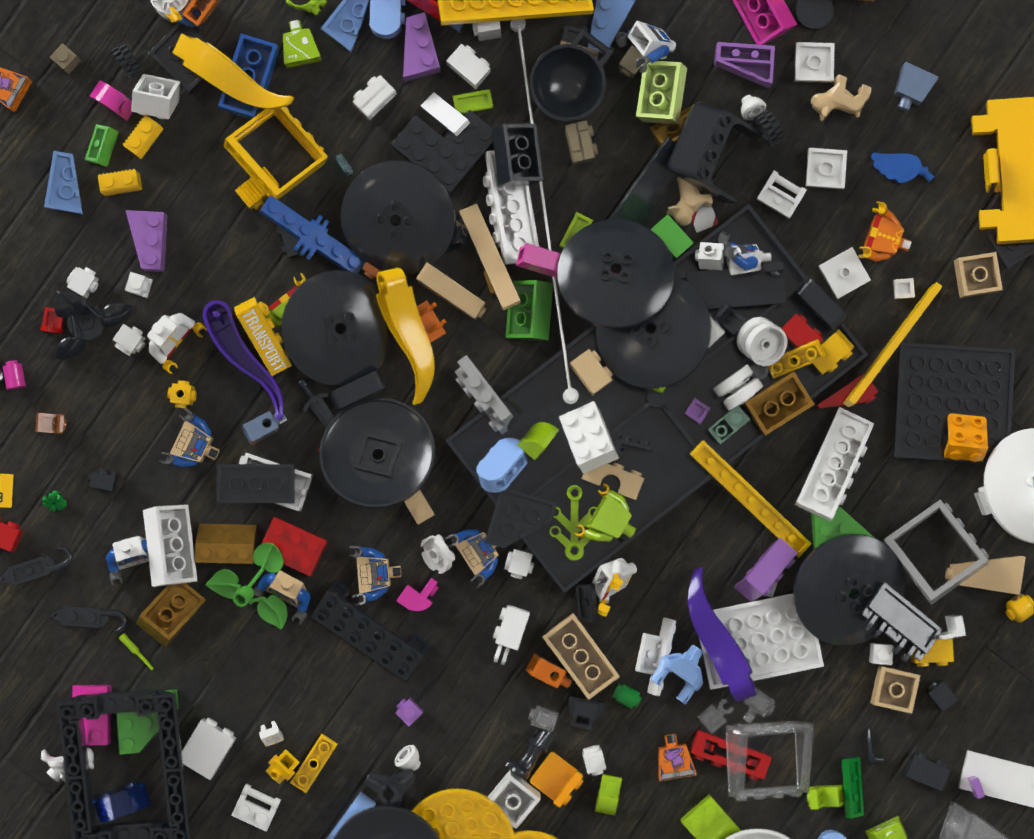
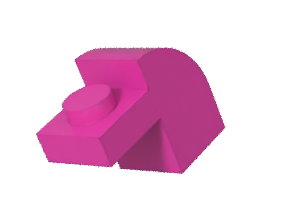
M102 81L98 82L90 94L91 98L112 110L126 121H128L133 113L131 112L132 101Z
M431 578L421 593L408 584L396 601L412 611L424 610L433 603L427 597L429 595L433 597L436 593L438 582Z

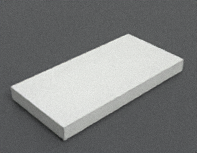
M967 750L958 785L959 789L972 792L968 777L976 776L980 780L985 795L1034 808V767Z

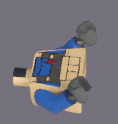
M184 408L188 414L185 417L179 414V417L185 422L170 453L162 452L161 454L167 455V459L159 461L163 464L190 467L197 465L198 462H203L205 456L216 460L220 450L211 446L214 438L211 437V430L203 419L192 414L189 409Z
M463 530L445 537V540L448 538L452 540V544L448 547L456 545L475 575L471 582L474 579L478 580L479 585L476 588H479L493 574L498 564L497 556L499 554L495 549L497 546L485 543L487 536L485 532L481 533L479 530Z
M350 546V548L355 549V554L349 556L357 558L359 594L353 595L352 598H359V603L354 604L359 606L365 602L377 600L385 594L388 587L391 586L390 578L401 577V566L389 567V559H386L383 553L374 548Z
M282 571L277 573L268 572L263 576L258 586L253 589L254 596L263 597L264 591H267L297 607L298 610L292 616V621L298 618L300 620L299 624H301L307 617L306 610L310 601V594L307 592L304 583Z

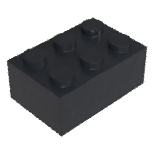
M502 124L493 128L492 136L499 186H526L543 181L536 124Z

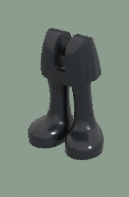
M539 727L528 740L530 744L524 756L519 761L508 759L504 762V765L526 781L540 754H546L553 742V734L545 728Z

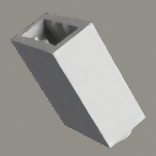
M203 718L182 751V761L187 767L211 780L235 742L236 737L233 736L234 732L218 727V723L213 719L207 718L206 720Z

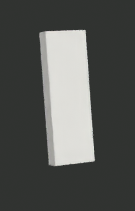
M434 92L421 105L427 113L456 136L470 124L467 118Z

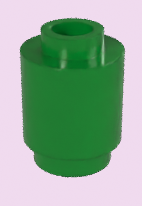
M619 683L612 695L616 702L629 709H632L633 706L637 708L642 699L639 696V691Z

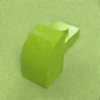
M602 774L595 812L615 815L622 781L621 777Z
M843 785L808 787L807 801L810 809L845 805Z

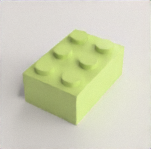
M655 61L652 64H647V71L642 73L636 117L642 122L679 124L687 68L681 62Z

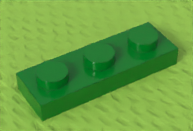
M860 757L842 759L846 818L864 816Z

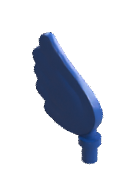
M872 153L871 159L875 161L873 167L879 170L882 175H885L888 180L896 179L898 183H906L918 174L920 176L923 175L928 182L934 178L928 170L929 168L927 166L924 167L920 159L915 155Z

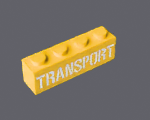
M255 297L234 307L239 321L271 376L291 367L290 358L282 346V337L279 332L275 334L272 329L275 325L270 317L266 318L264 314L266 309L262 302H257Z

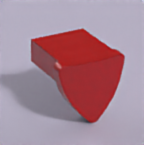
M45 307L40 330L48 333L63 334L64 318L56 315L55 308Z

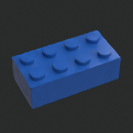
M240 34L232 61L255 82L268 90L280 48L277 44ZM222 92L218 104L221 111L248 119L254 118L262 109L241 102Z

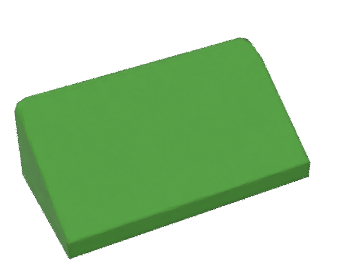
M96 124L85 161L107 167L118 131L111 127Z

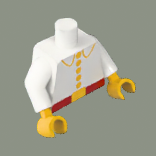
M182 313L162 316L152 326V330L147 335L150 340L149 353L160 364L163 363V369L172 374L169 370L170 366L173 365L176 368L178 366L171 360H167V358L191 331V328L198 337H203L199 332L201 329L207 331L202 323L195 324L194 320Z
M619 558L599 567L592 582L595 583L596 595L600 598L599 601L601 602L598 614L604 617L607 616L610 606L606 604L609 603L610 596L625 588L631 576L637 572L634 563L627 564L623 558Z

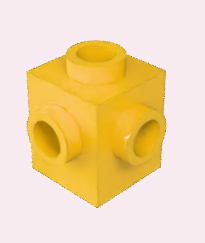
M178 380V384L172 383V387H169L168 399H170V403L175 404L176 408H186L187 405L193 406L197 392L194 386L189 385L190 382ZM180 390L184 392L181 398L178 397Z
M285 749L280 756L275 754L268 762L270 767L266 772L273 780L280 784L284 779L288 781L296 773L293 769L300 762Z

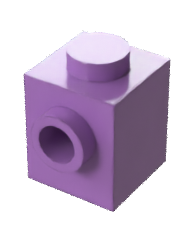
M411 697L407 701L403 699L396 706L398 708L396 714L408 726L424 712Z

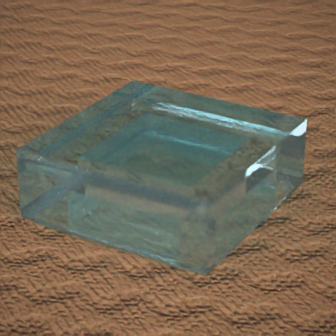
M341 153L337 155L336 161L345 174L350 175L353 172L352 168Z

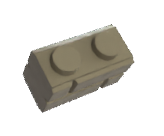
M587 121L565 125L564 129L572 164L578 165L594 161L595 155H598L596 143L592 144L591 137L594 136L592 125H588Z

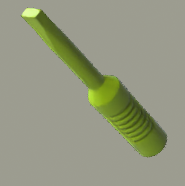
M123 633L119 637L123 644L153 670L152 665L139 652V648Z

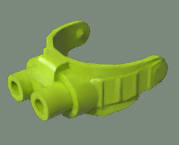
M286 0V4L297 10H305L308 13L312 12L316 16L321 11L319 8L321 6L324 7L327 3V0H311L307 4L296 5Z

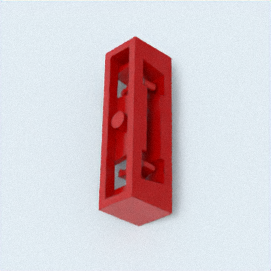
M698 729L690 748L693 758L704 761V758L709 759L712 765L721 768L722 765L730 767L729 771L740 774L742 771L748 774V778L756 781L759 778L765 779L772 759L770 755ZM706 739L715 742L721 748L746 757L751 755L757 757L758 760L748 757L746 763L749 766H753V769L746 767L742 762L714 753L715 745L706 742ZM704 749L713 752V754L705 752Z

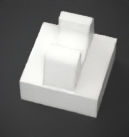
M275 721L271 722L272 728L266 729L265 725L261 726L259 734L266 747L284 741L283 734Z

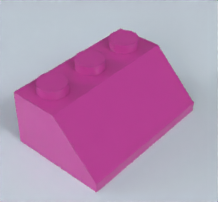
M733 0L757 45H764L797 25L784 0Z
M72 685V697L112 692V685ZM101 714L99 719L86 720L84 718L87 745H108L112 743V714Z

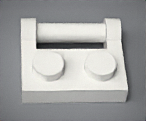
M774 170L756 200L790 219L807 189L796 186L778 175L779 173ZM775 181L797 194L795 199L772 185Z
M246 783L231 816L267 831L281 799L277 797L274 799L263 794ZM247 795L271 805V809L268 810L246 800Z

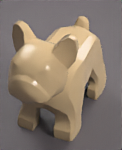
M837 75L833 82L834 87L825 93L815 94L811 98V104L813 109L819 113L821 121L834 109L855 114L858 118L860 117L861 109L870 97L871 87L863 84L858 89V95L853 96L845 89L847 77Z
M678 177L676 180H678L680 201L675 206L668 207L667 214L673 216L676 223L680 224V226H687L691 223L694 212L702 206L710 208L713 200L711 194H700L695 186Z

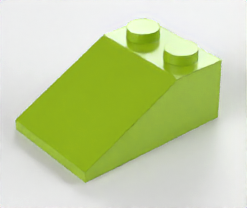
M710 794L680 819L696 839H725L741 831Z

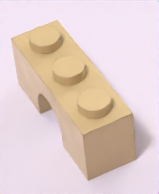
M614 462L613 465L605 464L582 476L583 480L601 486L606 476L614 475L620 480L618 494L633 500L637 499L644 482V478L641 477L642 473L632 469L631 472L623 470L624 466Z

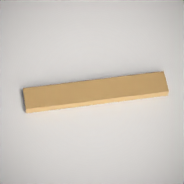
M474 204L460 210V215L502 309L505 310L521 303L478 205Z

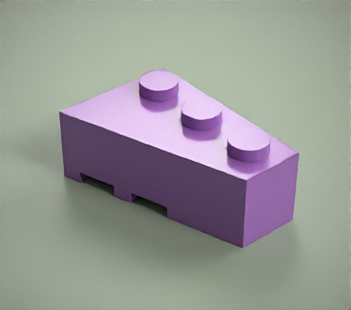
M717 42L714 66L770 89L773 82L775 46Z
M126 210L141 269L144 271L164 272L168 215L164 212Z
M782 538L777 539L734 588L750 602L762 595L766 596L772 590L771 584L774 581L777 583L783 577L782 571L785 568H790L796 561L794 557L797 552Z

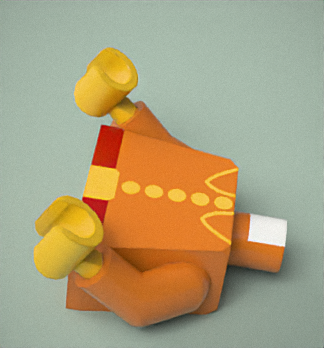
M879 201L876 202L879 204V209H872L873 212L879 213V215L877 214L873 218L864 247H859V249H862L863 255H858L859 258H866L875 262L894 256L898 248L908 252L911 245L910 240L902 238L904 228L901 227L900 221L887 209L884 202Z

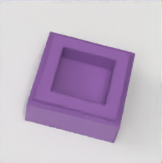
M694 398L684 415L701 424L710 407Z
M976 776L968 777L974 797L978 799L985 797L979 778Z

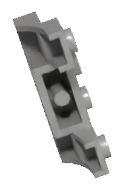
M466 355L458 361L460 368L455 371L458 376L455 380L469 398L472 396L477 402L474 404L480 412L485 411L491 420L489 425L495 432L499 430L503 435L508 431L507 426L513 416Z

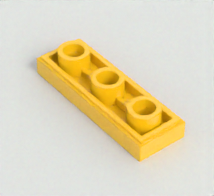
M816 339L785 352L777 362L767 367L773 379L824 359L826 355L819 340Z
M321 734L290 783L307 793L338 743ZM312 760L317 762L316 767L311 765Z

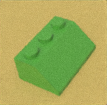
M539 280L512 281L521 303L508 308L505 338L535 341L549 340L553 283Z

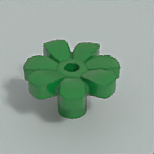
M52 491L48 497L44 496L42 498V505L46 508L49 507V511L55 512L56 508L62 510L67 506V500L63 499L59 491Z

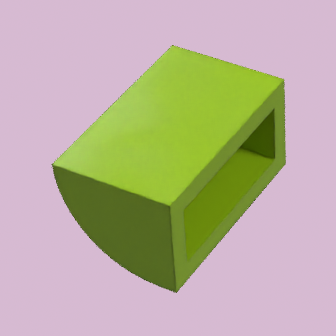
M546 422L536 423L531 426L517 446L536 460L559 429Z

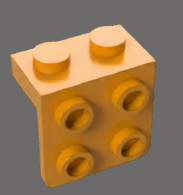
M949 414L947 418L948 442L944 450V458L983 462L988 450L987 419L981 416Z
M550 752L530 778V783L551 798L553 803L560 808L562 804L566 805L572 797L570 793L573 789L577 790L581 786L583 774L555 752Z

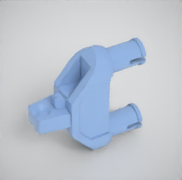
M692 645L683 655L675 653L662 656L658 663L659 667L650 680L660 686L669 672L678 675L685 680L686 685L676 698L686 705L695 690H700L703 685L701 667L698 666L703 651Z

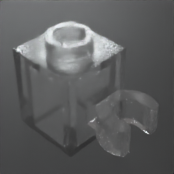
M756 687L757 695L745 699L743 702L750 707L743 716V719L749 724L757 713L765 718L766 715L769 716L775 709V701Z
M726 699L719 702L717 709L710 705L698 716L712 734L726 722L723 715L730 714L734 710L732 706L727 710L723 708L724 703L727 702Z
M536 705L535 709L531 708L528 719L531 720L530 724L532 726L553 732L559 712Z

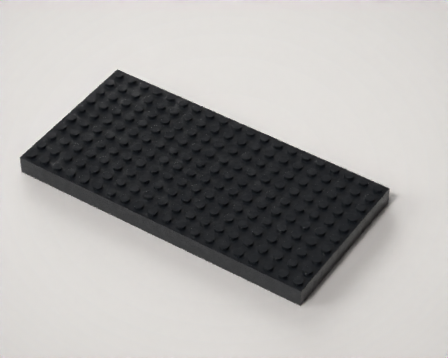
M750 204L746 205L700 241L718 243V236L721 231H724L730 235L729 242L733 241L737 245L756 244L759 251L770 250L771 261L762 262L761 266H764V263L783 262L786 303L732 307L747 321L755 317H763L782 328L797 313L798 315H803L809 321L808 325L812 329L816 328L823 335L821 338L824 340L822 343L839 329L854 345V348L851 350L853 354L845 361L843 359L839 360L836 363L838 367L831 373L827 371L822 374L813 363L792 371L795 372L811 399L868 356V353L844 323L835 331H832L795 293V290L808 279ZM700 242L673 262L675 271H708L707 269H699V263L695 261V253L700 248ZM726 256L724 258L723 269H728L726 263ZM708 309L709 313L715 318L718 309ZM650 324L647 327V333H655L656 325ZM592 325L565 346L571 388L576 389L579 394L578 400L574 404H567L563 400V393L568 389L562 349L500 397V400L513 416L507 426V432L503 435L499 430L495 432L489 425L490 418L483 411L445 440L480 484L477 466L499 440L515 438L521 441L534 424L539 422L552 424L559 429L557 434L536 460L526 453L527 465L507 488L557 503L556 507L560 508L561 513L570 522L571 499L567 496V490L570 486L577 485L582 490V497L579 499V522L591 507H598L603 498L598 490L601 492L607 490L603 487V484H607L610 490L618 493L620 480L614 475H608L603 479L601 486L582 479L583 472L576 463L559 416L594 401L602 414L613 444L615 438L619 439L620 436L629 437L631 442L638 443L639 440L650 443V446L653 447L652 452L622 445V448L625 449L623 459H619L617 463L624 466L623 470L631 472L632 469L642 473L641 477L644 478L636 500L623 496L629 506V513L632 515L628 524L636 528L631 538L621 534L618 539L597 542L591 540L583 547L584 555L582 558L576 561L568 559L565 555V546L557 538L550 535V528L558 526L561 529V533L571 542V533L556 518H553L551 523L522 538L564 593L713 477L690 455L702 440L730 464L765 436L752 418L721 444L708 430L729 412L723 402L731 393L718 397L713 388L743 366L748 364L750 367L754 363L739 350L737 336L735 337L728 330L725 329V333L708 348L700 365L688 377L666 387L663 393L631 385L621 380L610 370L612 373L611 383L592 396L569 366L570 362L590 349L591 352L595 351L601 358L599 362L603 368L607 367L597 345V325ZM787 341V348H786L785 352L790 351V350H792V349H795V348ZM769 371L767 377L760 380L763 387L760 390H758L755 394L765 389L769 385L773 384L777 380L781 379L785 375L773 379ZM750 376V377H749V380H748L747 382H749L750 380H752V379H754V378H753L752 376ZM694 398L710 407L701 424L684 415ZM741 404L740 406H741V407L743 408V410L748 414V412H747V410L745 409V407L743 406V404ZM484 490L496 505L499 492L492 493ZM572 490L571 495L573 497L578 496V491ZM558 509L555 510L554 516L559 514ZM592 509L590 514L593 515L596 509ZM553 528L552 534L558 535L559 530L557 528ZM573 547L571 549V553L573 555H576L578 553V549L576 547Z

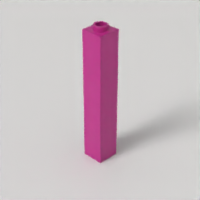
M526 243L519 248L516 266L558 278L557 271L561 253ZM611 269L613 273H620L619 271Z

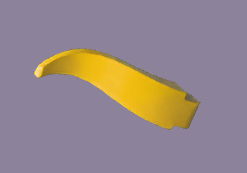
M181 33L172 53L184 60L183 65L224 93L248 105L262 109L282 108L292 103L294 97L277 95L264 89L236 63L210 43H205L198 38L189 37Z
M394 268L377 273L379 294L376 295L377 301L390 332L406 354L413 368L416 389L412 403L417 405L422 403L426 397L434 377L435 364L432 347L416 306L412 286L407 285L403 270Z

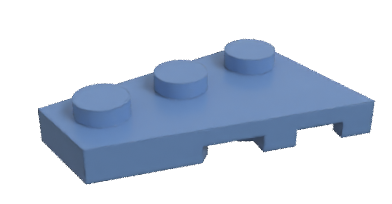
M343 0L321 27V30L352 53L370 0Z
M597 0L590 34L610 48L635 0ZM588 44V48L598 50L592 44Z
M53 151L44 208L83 215L73 154Z

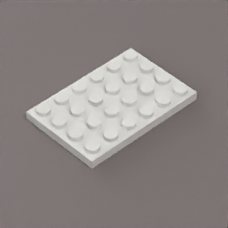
M793 593L713 609L745 655L753 671L750 674L753 681L824 667L819 640L801 623L795 610ZM700 640L710 690L728 686V684H722L713 662Z

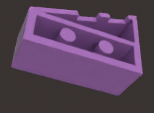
M425 12L406 17L404 82L441 72Z

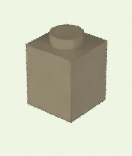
M63 43L50 56L68 74L81 61Z
M632 45L619 63L620 73L627 78L631 76L634 79L640 70V67L636 68L637 59L639 57H647L643 56Z

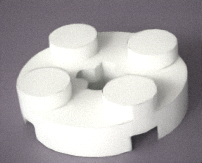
M441 535L429 536L421 542V547L424 549L422 557L431 570H438V573L442 574L452 567L455 555L444 543Z

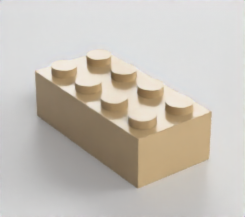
M574 613L542 635L588 700L620 677Z

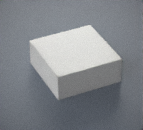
M913 278L893 280L894 299L915 297Z

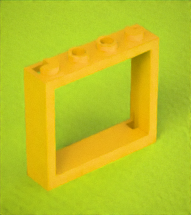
M287 107L263 110L228 136L223 145L268 197L271 195L277 200L323 166L328 158L323 151L324 148L316 144L313 136L302 128L297 118L291 116ZM274 115L315 160L313 164L280 189L239 144L240 140Z

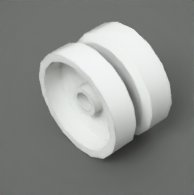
M755 317L745 322L740 328L737 335V345L739 350L753 362L761 366H768L777 362L784 355L787 348V337L780 327L768 319Z
M748 364L713 388L718 397L731 393L723 402L728 411L749 400L763 387L758 378L747 382L753 374Z

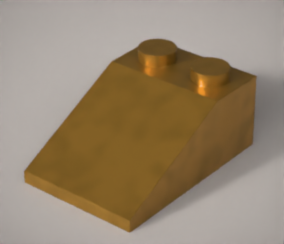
M187 583L167 585L140 614L136 624L166 648L204 604L206 599Z

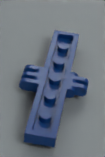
M270 195L259 213L299 239L293 248L294 251H297L300 246L303 247L299 254L303 256L306 251H309L306 256L308 260L311 259L316 251L344 271L358 274L364 262L352 250L327 234L328 229L326 226L329 223L327 219L321 225L320 221L323 217L319 215L316 220L312 219L309 222Z

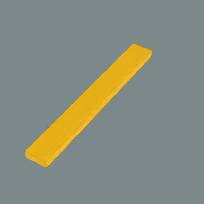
M938 282L928 288L843 402L847 407L856 404L941 290L942 286Z
M702 440L690 453L705 470L778 539L782 538L797 552L796 556L798 558L812 544L705 441Z

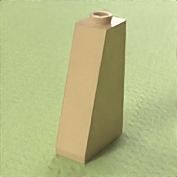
M429 263L425 264L416 278L419 284L474 320L477 317L481 318L486 311L484 307L486 303Z
M1011 556L988 559L987 566L960 585L1020 595L1026 557ZM977 561L950 564V568L946 569L945 579L950 581Z

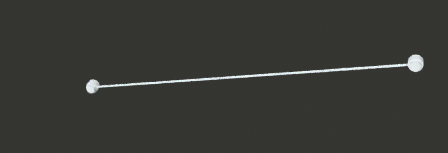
M525 19L511 20V29L514 32H518L530 121L531 124H534L521 31L525 29L526 21ZM541 181L539 182L542 198L548 248L552 251L543 185ZM553 277L568 389L563 393V400L567 404H574L578 400L579 394L576 389L571 388L556 278Z

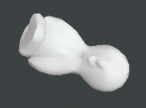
M87 747L89 768L94 769V753ZM42 750L41 760L48 763L51 767L47 771L48 775L57 782L61 779L66 782L63 756L52 757L46 750Z

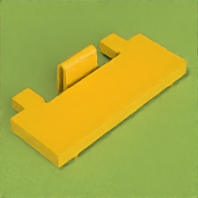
M1034 97L987 100V115L972 116L971 118L972 135L996 133L997 149H988L983 155L986 193H989L992 184L994 192H1001L1002 211L1000 209L980 210L978 213L980 230L996 229L997 244L1034 242Z

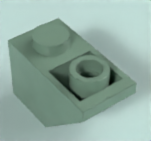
M738 405L708 430L721 444L750 421L751 418Z

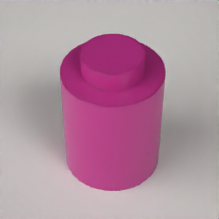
M17 360L6 362V366H3L7 390L26 387L22 363H18Z

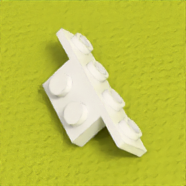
M663 618L659 636L643 633L635 671L653 676L659 667L658 663L661 657L669 655L671 652L672 638L676 631V620ZM650 680L647 692L660 696L664 686L663 681L659 686Z

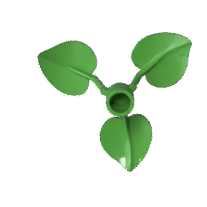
M263 543L253 553V561L256 565L261 566V569L248 586L242 587L238 584L239 579L237 575L228 569L217 571L206 583V586L223 597L233 599L234 603L240 607H244L247 603L252 604L253 602L260 601L257 606L260 617L281 630L287 620V607L284 601L276 595H271L268 598L263 596L253 599L254 590L252 585L264 569L270 573H276L281 570L284 563L283 556L276 545L273 543Z

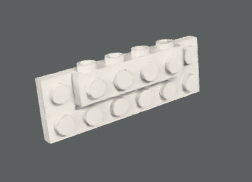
M494 150L485 152L488 172L483 177V185L488 188L489 195L486 196V203L488 206H491L492 212L489 215V221L491 225H494L495 229L492 238L494 243H497V247L501 248L504 265L516 264L521 246L528 243L539 247L529 185L499 186Z
M841 407L838 408L797 499L796 506L829 522L832 521L839 504L842 505L847 495L844 492L846 488L849 489L854 479L851 476L853 472L856 473L861 464L858 460L860 457L863 458L868 448L865 444L874 423Z

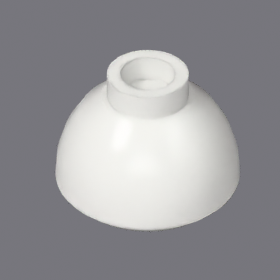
M747 95L741 100L743 103L741 115L746 121L754 120V117L766 109V103L758 97Z
M408 745L401 749L395 758V766L402 770L411 769L415 771L421 764L419 752L414 745Z

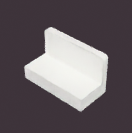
M945 616L948 631L941 632L937 639L944 640L965 636L962 616Z

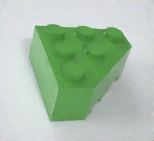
M838 506L831 522L811 513L813 550L825 541L840 535L864 534L873 537L840 506Z
M174 689V690H165V691H169V692L175 693V695H176L177 710H178V709H179V706H178V693H177V689ZM137 712L117 713L120 754L140 753L146 748L159 732L158 713H150V715L137 716Z

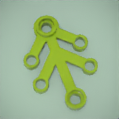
M572 485L567 490V496L571 499V522L561 513L559 507H556L559 510V514L553 516L571 533V542L561 533V529L558 526H552L549 532L552 537L557 538L565 546L567 558L576 561L582 558L584 555L583 547L591 539L584 537L578 542V537L574 533L578 534L582 530L577 527L578 525L585 527L592 517L590 511L597 507H591L588 513L578 522L579 499L582 497V490L579 486ZM577 490L578 496L573 497L571 491ZM553 528H557L559 530L558 535L552 534ZM573 547H576L578 549V553L576 555H573L571 553V549Z

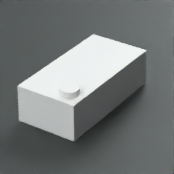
M188 505L158 506L143 510L152 587L196 582L197 573Z

